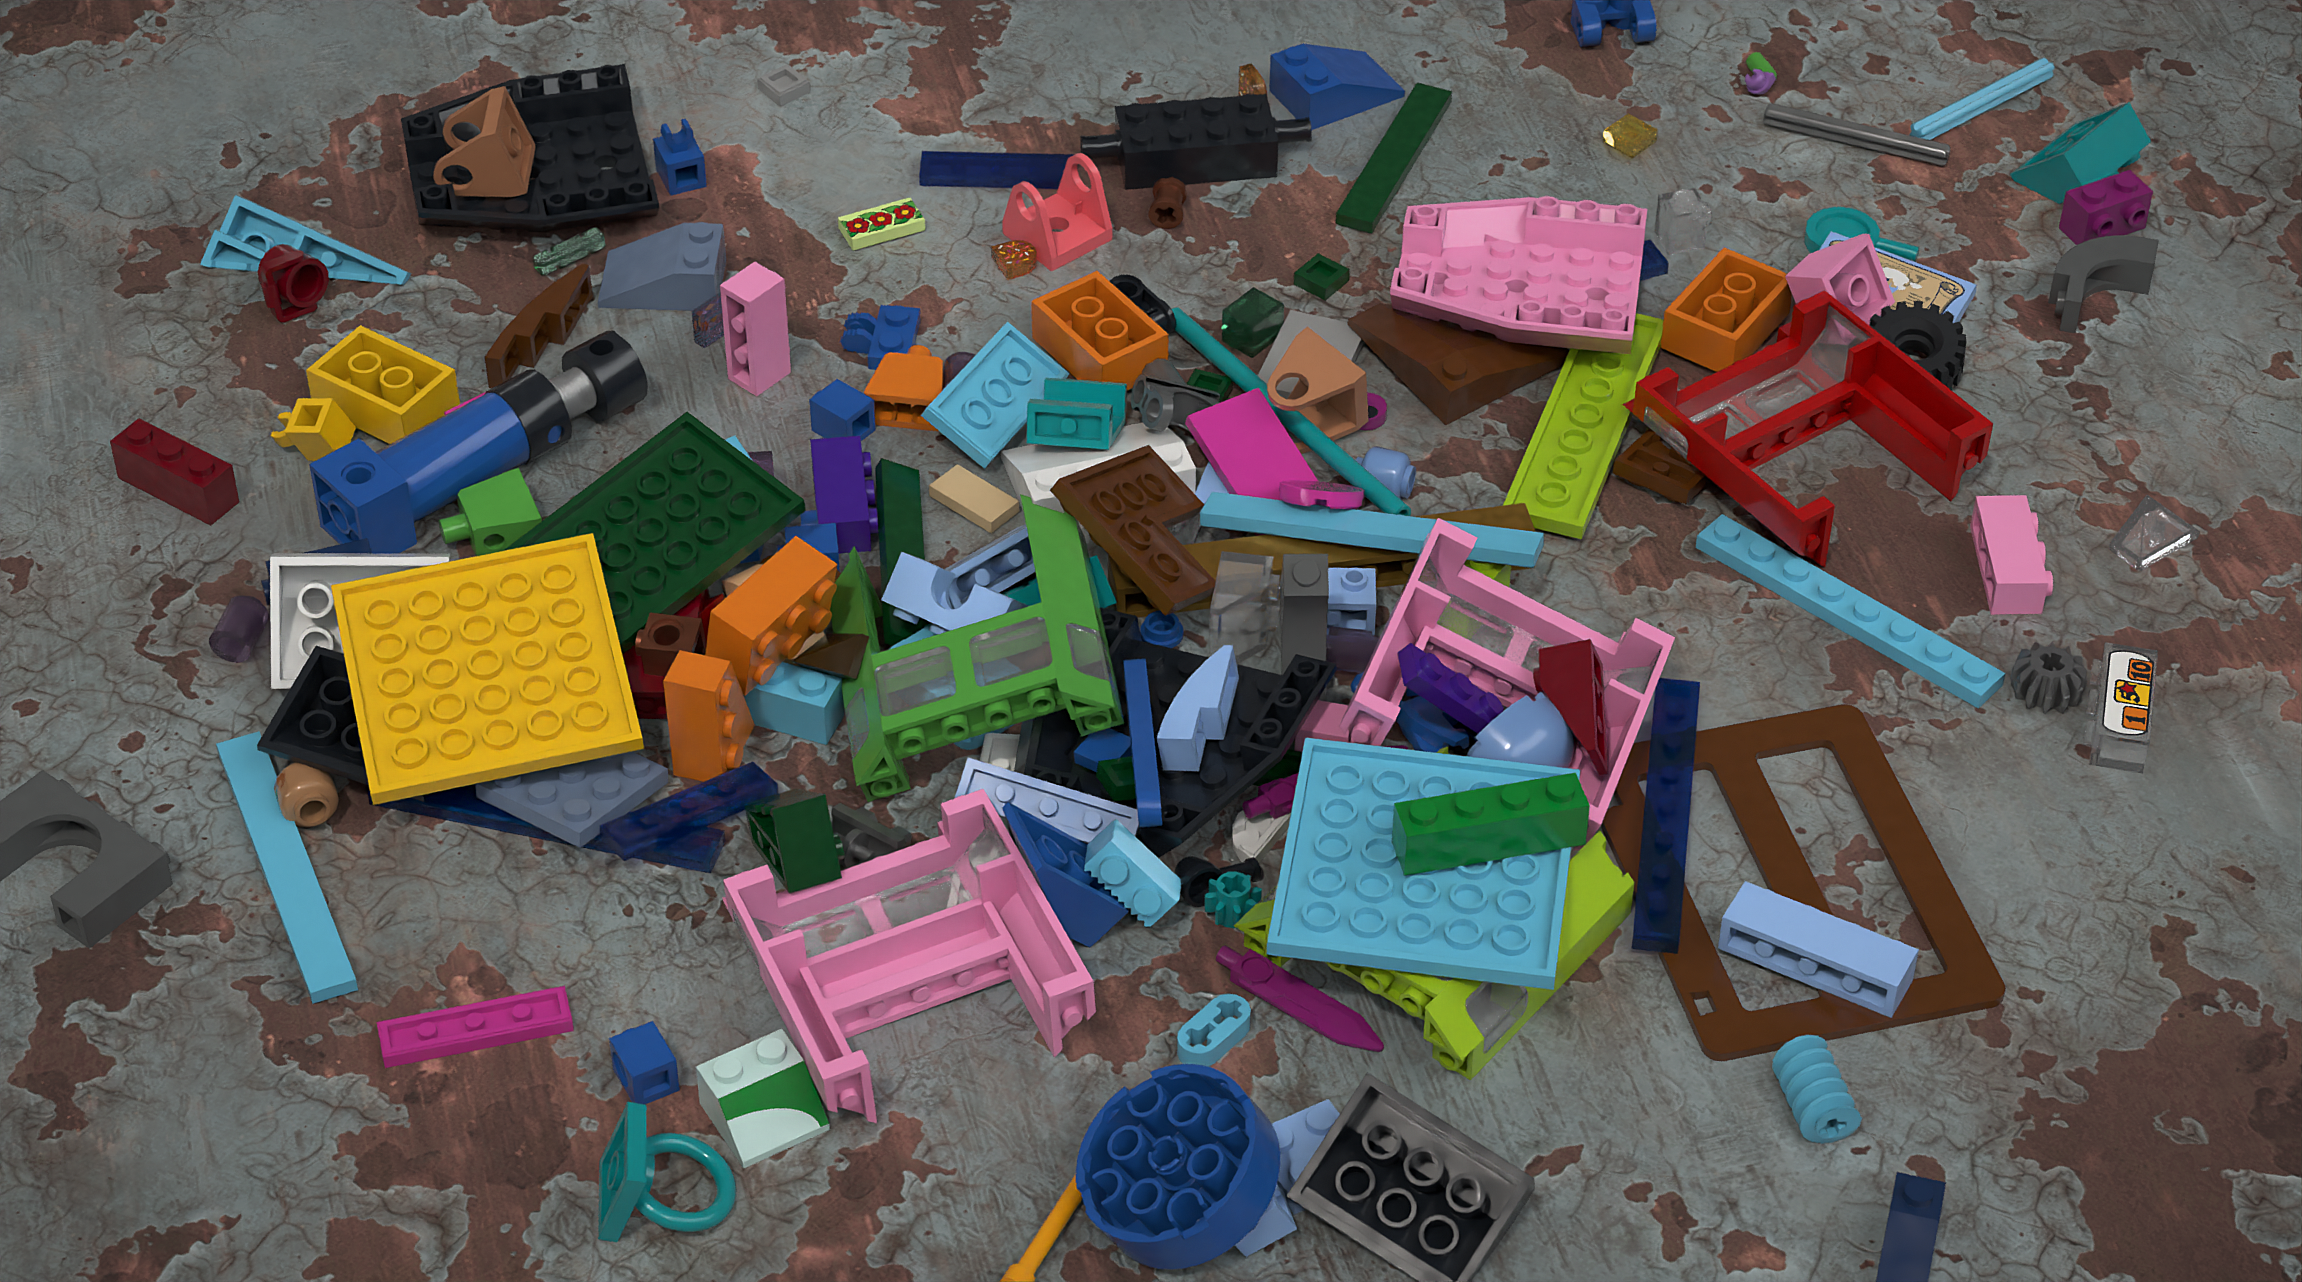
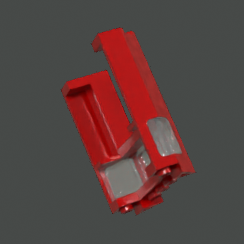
M1825 290L1794 305L1792 321L1778 328L1777 342L1775 344L1768 345L1763 350L1738 360L1712 375L1705 376L1700 381L1677 391L1679 375L1671 368L1666 367L1636 382L1635 398L1622 404L1793 550L1802 556H1808L1823 567L1826 566L1835 505L1825 496H1822L1797 509L1755 474L1752 469L1851 420L1949 501H1952L1958 493L1960 479L1966 469H1972L1977 462L1981 464L1987 456L1993 423Z

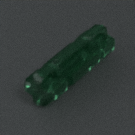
M593 227L582 232L581 238L579 235H576L550 247L551 252L545 249L533 256L534 269L541 276L551 274L557 270L556 266H559L561 269L589 255L588 251L593 254L604 249L606 246L605 236L598 228Z

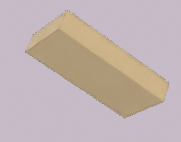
M958 464L929 485L930 497L990 533H993L1019 513V501Z

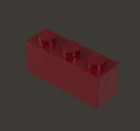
M140 418L110 440L118 479L210 526L240 502L231 464Z

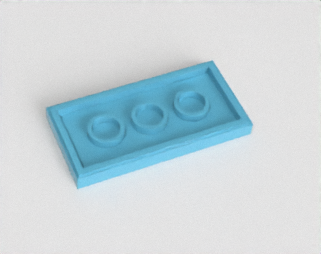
M1007 321L927 406L921 416L985 469L1027 423L1028 401L1030 399L1044 400L1045 378L1066 379L1070 373Z

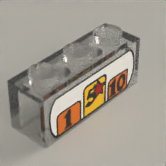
M2105 642L2101 659L2093 658L2089 684L2097 685L2096 689L2089 690L2086 715L2094 717L2093 720H2086L2082 743L2083 746L2090 747L2089 765L2143 774L2151 737L2158 650Z

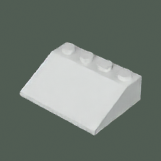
M1144 423L1124 426L1109 450L1032 444L1000 451L1002 462L1022 510L1020 494L1031 497L1033 504L1064 513L1060 501L1050 491L1059 478L1146 445H1150L1194 494L1196 492V467L1184 441L1168 427L1164 431L1149 429Z
M273 553L270 556L271 689H290L316 645L344 654L331 585L450 562V554Z

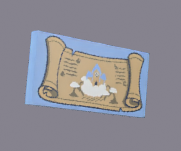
M1831 231L1819 250L1850 238ZM1874 247L1895 300L1890 306L1892 310H1896L1897 302L1905 301L1907 307H1914V301H1923L1922 308L1929 309L1931 304L1940 306L1939 314L1943 315L1946 311H1949L1954 315L1953 323L1960 321L1976 294V284Z

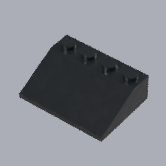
M316 645L259 740L257 749L264 753L369 785L344 654ZM432 793L410 798L424 802Z
M1367 1072L1286 1196L1417 1282H1471L1508 1232L1535 1190V1178Z

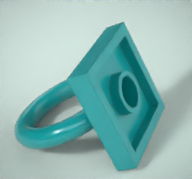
M627 1102L599 1161L598 1239L618 1242L634 1207L652 1222L675 1231L696 1232L716 1226L730 1213L736 1198V1183L729 1165L715 1149L694 1137L678 1133H662L646 1137L647 1105ZM666 1152L679 1153L701 1163L714 1178L717 1189L714 1202L706 1209L697 1212L677 1211L658 1202L649 1193L655 1172L654 1155Z

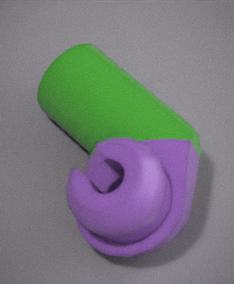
M1755 52L1746 60V65L1753 75L1750 77L1747 73L1745 83L1749 92L1761 95L1770 89L1777 79V73L1761 53Z

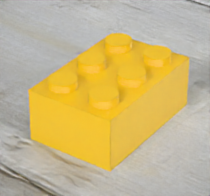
M361 325L306 369L311 398H333L357 429L389 444L443 417L445 411L460 405L455 369Z

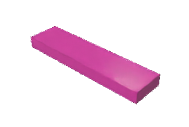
M565 986L377 1022L385 1068L574 1031Z

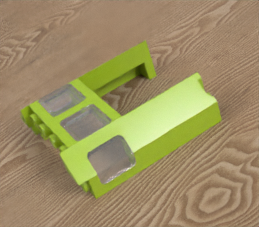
M1448 747L1441 748L1436 753L1448 754ZM1600 830L1569 860L1554 990L1331 962L1325 963L1331 969L1342 972L1363 984L1370 992L1380 994L1402 1007L1409 1015L1424 1020L1423 1038L1433 1044L1432 1058L1439 1061L1446 1069L1455 1071L1472 1080L1631 914L1634 881L1628 872L1623 876L1621 869L1613 864L1605 852L1607 840ZM1277 884L1234 927L1244 932V946L1246 948L1252 949L1272 961V963L1282 967L1290 957L1267 955V940Z

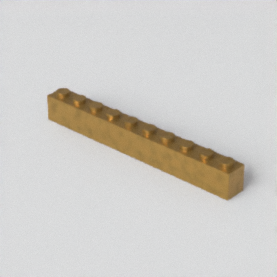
M1525 503L1414 516L1536 532ZM1259 535L1183 545L1185 549L1211 575L1219 586L1209 597L1173 613L1280 600L1283 554H1328V568H1375L1376 588L1407 584L1419 557L1417 553L1274 535ZM1108 554V582L1117 603L1113 604L1114 611L1135 615L1138 618L1147 617L1150 613L1158 611L1149 603L1146 594L1135 582L1119 570L1117 563ZM1511 566V571L1531 569L1527 567ZM1423 568L1418 579L1420 582L1430 581L1425 568Z

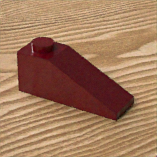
M1591 639L1539 649V667L1533 669V679L1537 693L1542 692L1560 712L1574 737V741L1598 775L1608 774L1603 664Z

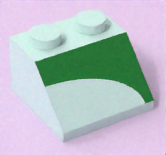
M782 1029L696 1066L700 1105L743 1169L830 1130L828 1119L805 1061Z

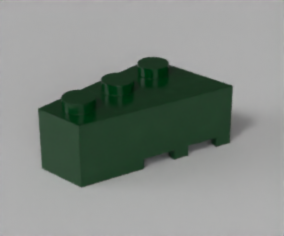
M792 789L744 803L752 845L788 893L842 878L839 861L845 859V854L839 835L837 833L833 834L826 794Z

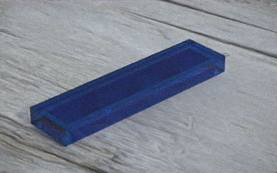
M922 151L919 184L920 186L1013 188L1016 184L1026 181L1038 189H1058L1067 160L1075 154Z
M750 762L600 825V839L623 861H626L745 810L744 803L778 794V783L756 763Z

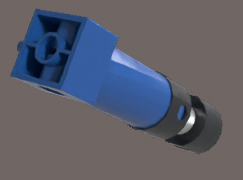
M605 331L565 352L562 357L563 373L550 380L535 369L526 370L486 391L483 396L376 452L358 438L310 463L320 527L339 544L367 538L372 554H399L417 544L414 523L458 500L457 494L461 489L521 465H527L568 443L572 437L570 419L586 412L595 421H605L642 401L647 395L648 383L639 357L631 345L615 331Z

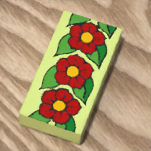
M909 197L838 217V228L851 249L858 250L925 231V219Z

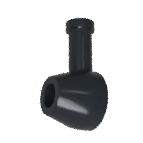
M1188 856L1179 861L1174 873L1181 879L1180 894L1191 906L1203 907L1205 905V894L1209 893L1210 879L1217 880L1222 874L1234 871L1243 873L1246 876L1250 875L1251 881L1260 879L1261 868L1259 862L1254 857L1247 858L1241 863L1218 868L1209 861Z

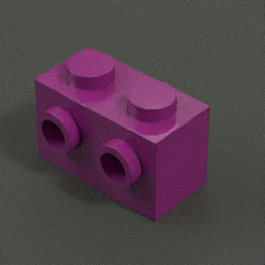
M2131 170L2068 190L2065 193L2059 229L2076 245L2099 237L2127 235L2146 228L2153 191Z

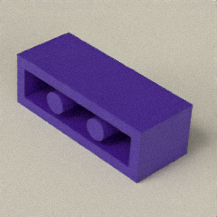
M860 436L810 439L818 524L836 523L839 554L850 553L854 546L857 552L871 551L870 534L878 533L877 509H868V505H875L873 480H865V477H872L870 452H862Z

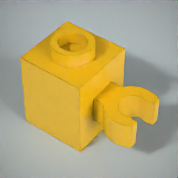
M298 398L292 413L283 412L278 415L279 421L286 429L281 432L273 431L270 436L279 446L290 447L295 445L308 461H316L349 444L356 426L333 398Z

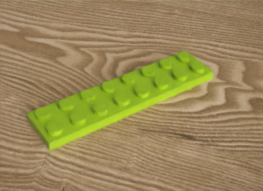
M1636 313L1631 354L1570 348L1503 505L1525 503L1534 528L1578 539L1583 538L1633 416V413L1622 404L1635 398L1636 382L1642 380L1651 372L1661 347L1664 319Z

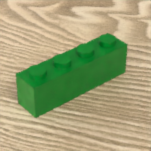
M1576 772L1394 803L1392 844L1404 876L1586 845L1590 805Z

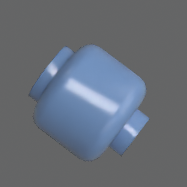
M1375 446L1367 451L1364 458L1357 457L1356 461L1401 500L1402 498H1409L1415 482L1416 467L1411 465L1407 454Z

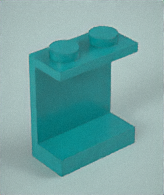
M1045 378L1044 400L1030 399L1027 403V443L1109 450L1126 423L1127 383Z

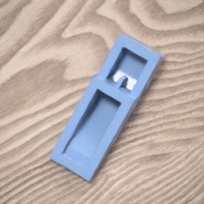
M1224 645L1210 656L1188 678L1173 699L1157 735L1163 770L1199 771L1206 739L1224 740L1239 679L1233 645Z

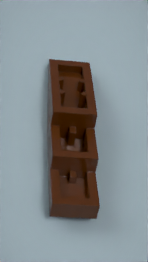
M580 264L552 283L527 304L502 331L485 355L489 388H493L511 379L519 365L534 368L548 343L559 345L566 343L593 296L589 265Z

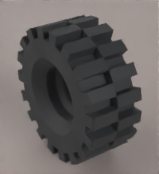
M1903 301L1897 302L1896 310H1892L1888 305L1881 309V317L1874 314L1870 318L1869 326L1901 351L1915 350L1927 355V358L1914 361L1950 390H1952L1953 385H1958L1961 373L1963 374L1967 339L1966 334H1962L1963 326L1960 321L1953 323V314L1949 311H1946L1943 315L1939 314L1940 306L1931 304L1930 308L1926 309L1922 308L1923 301H1914V307H1907L1906 302ZM1864 336L1863 342L1868 340V338Z

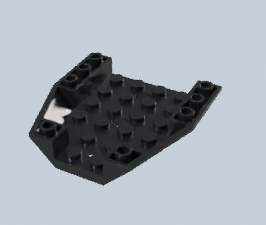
M625 64L603 65L599 68L577 71L566 70L562 73L541 76L529 75L524 78L512 79L401 118L419 225L462 228L475 226L489 227L494 230L508 228L524 229L529 232H547L657 216L660 209L654 181L649 179L633 114L631 89ZM505 86L536 145L530 178L536 179L529 180L526 194L514 197L455 196L453 184H467L473 179V176L463 166L450 165L442 171L443 176L450 184L439 185L435 183L433 175L437 161L454 150L444 139V123L451 114L489 90ZM460 122L452 127L454 136L465 142L481 133L476 125L469 122Z
M1100 607L1124 724L1111 727L1110 729L1130 737L1123 660L1146 658L1155 751L1157 754V751H1159L1157 735L1166 712L1188 678L1209 657L1143 642L1137 616ZM1295 654L1283 675L1237 664L1239 679L1224 740L1206 739L1199 771L1163 770L1161 759L1156 758L1162 826L1140 827L1136 838L1156 857L1163 856L1185 842L1280 762L1337 670L1336 663ZM1103 663L1078 670L1086 675L1107 680ZM1067 708L1035 718L1024 775L1137 809L1136 798L1131 801H1113L1096 777V772L1075 763L1074 751L1088 735L1081 736L1076 722L1071 720Z

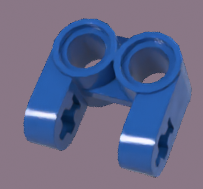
M1572 0L1571 24L1580 47L1600 45L1602 29L1606 27L1607 22L1615 28L1630 30L1634 42L1655 40L1656 18L1650 0Z

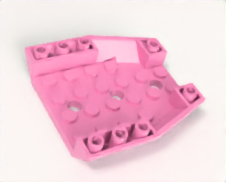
M1550 196L1407 206L1403 225L1402 254L1399 268L1394 269L1390 288L1392 308L1435 321L1443 319L1457 323L1463 329L1473 332L1478 329L1494 334L1497 339L1507 342L1631 354L1647 209L1637 208L1631 204H1621L1618 206L1604 205L1591 200L1579 202L1563 201Z

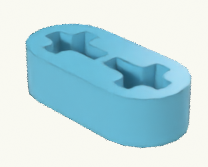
M1236 994L1220 995L1209 1002L1178 1031L1177 1055L1179 1060L1183 1064H1197L1208 1067L1217 1062L1249 1032L1251 1015L1249 1003L1243 997ZM1221 1016L1226 1018L1223 1022H1221ZM1205 1040H1207V1046H1206V1047H1205L1204 1045H1202V1043H1203Z

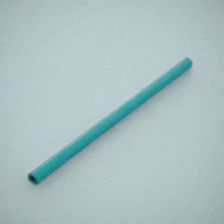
M1178 307L1172 309L1176 319L1175 331L1242 390L1248 392L1259 388L1280 422L1352 486L1363 489L1364 496L1383 513L1411 516V508L1299 411H1285L1273 405L1268 397L1267 383L1183 310Z

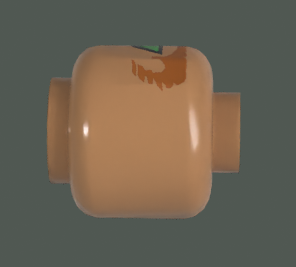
M296 762L284 768L276 778L274 792L281 813L286 820L295 821L297 827L310 828L321 825L329 820L337 810L339 802L338 793L329 772Z

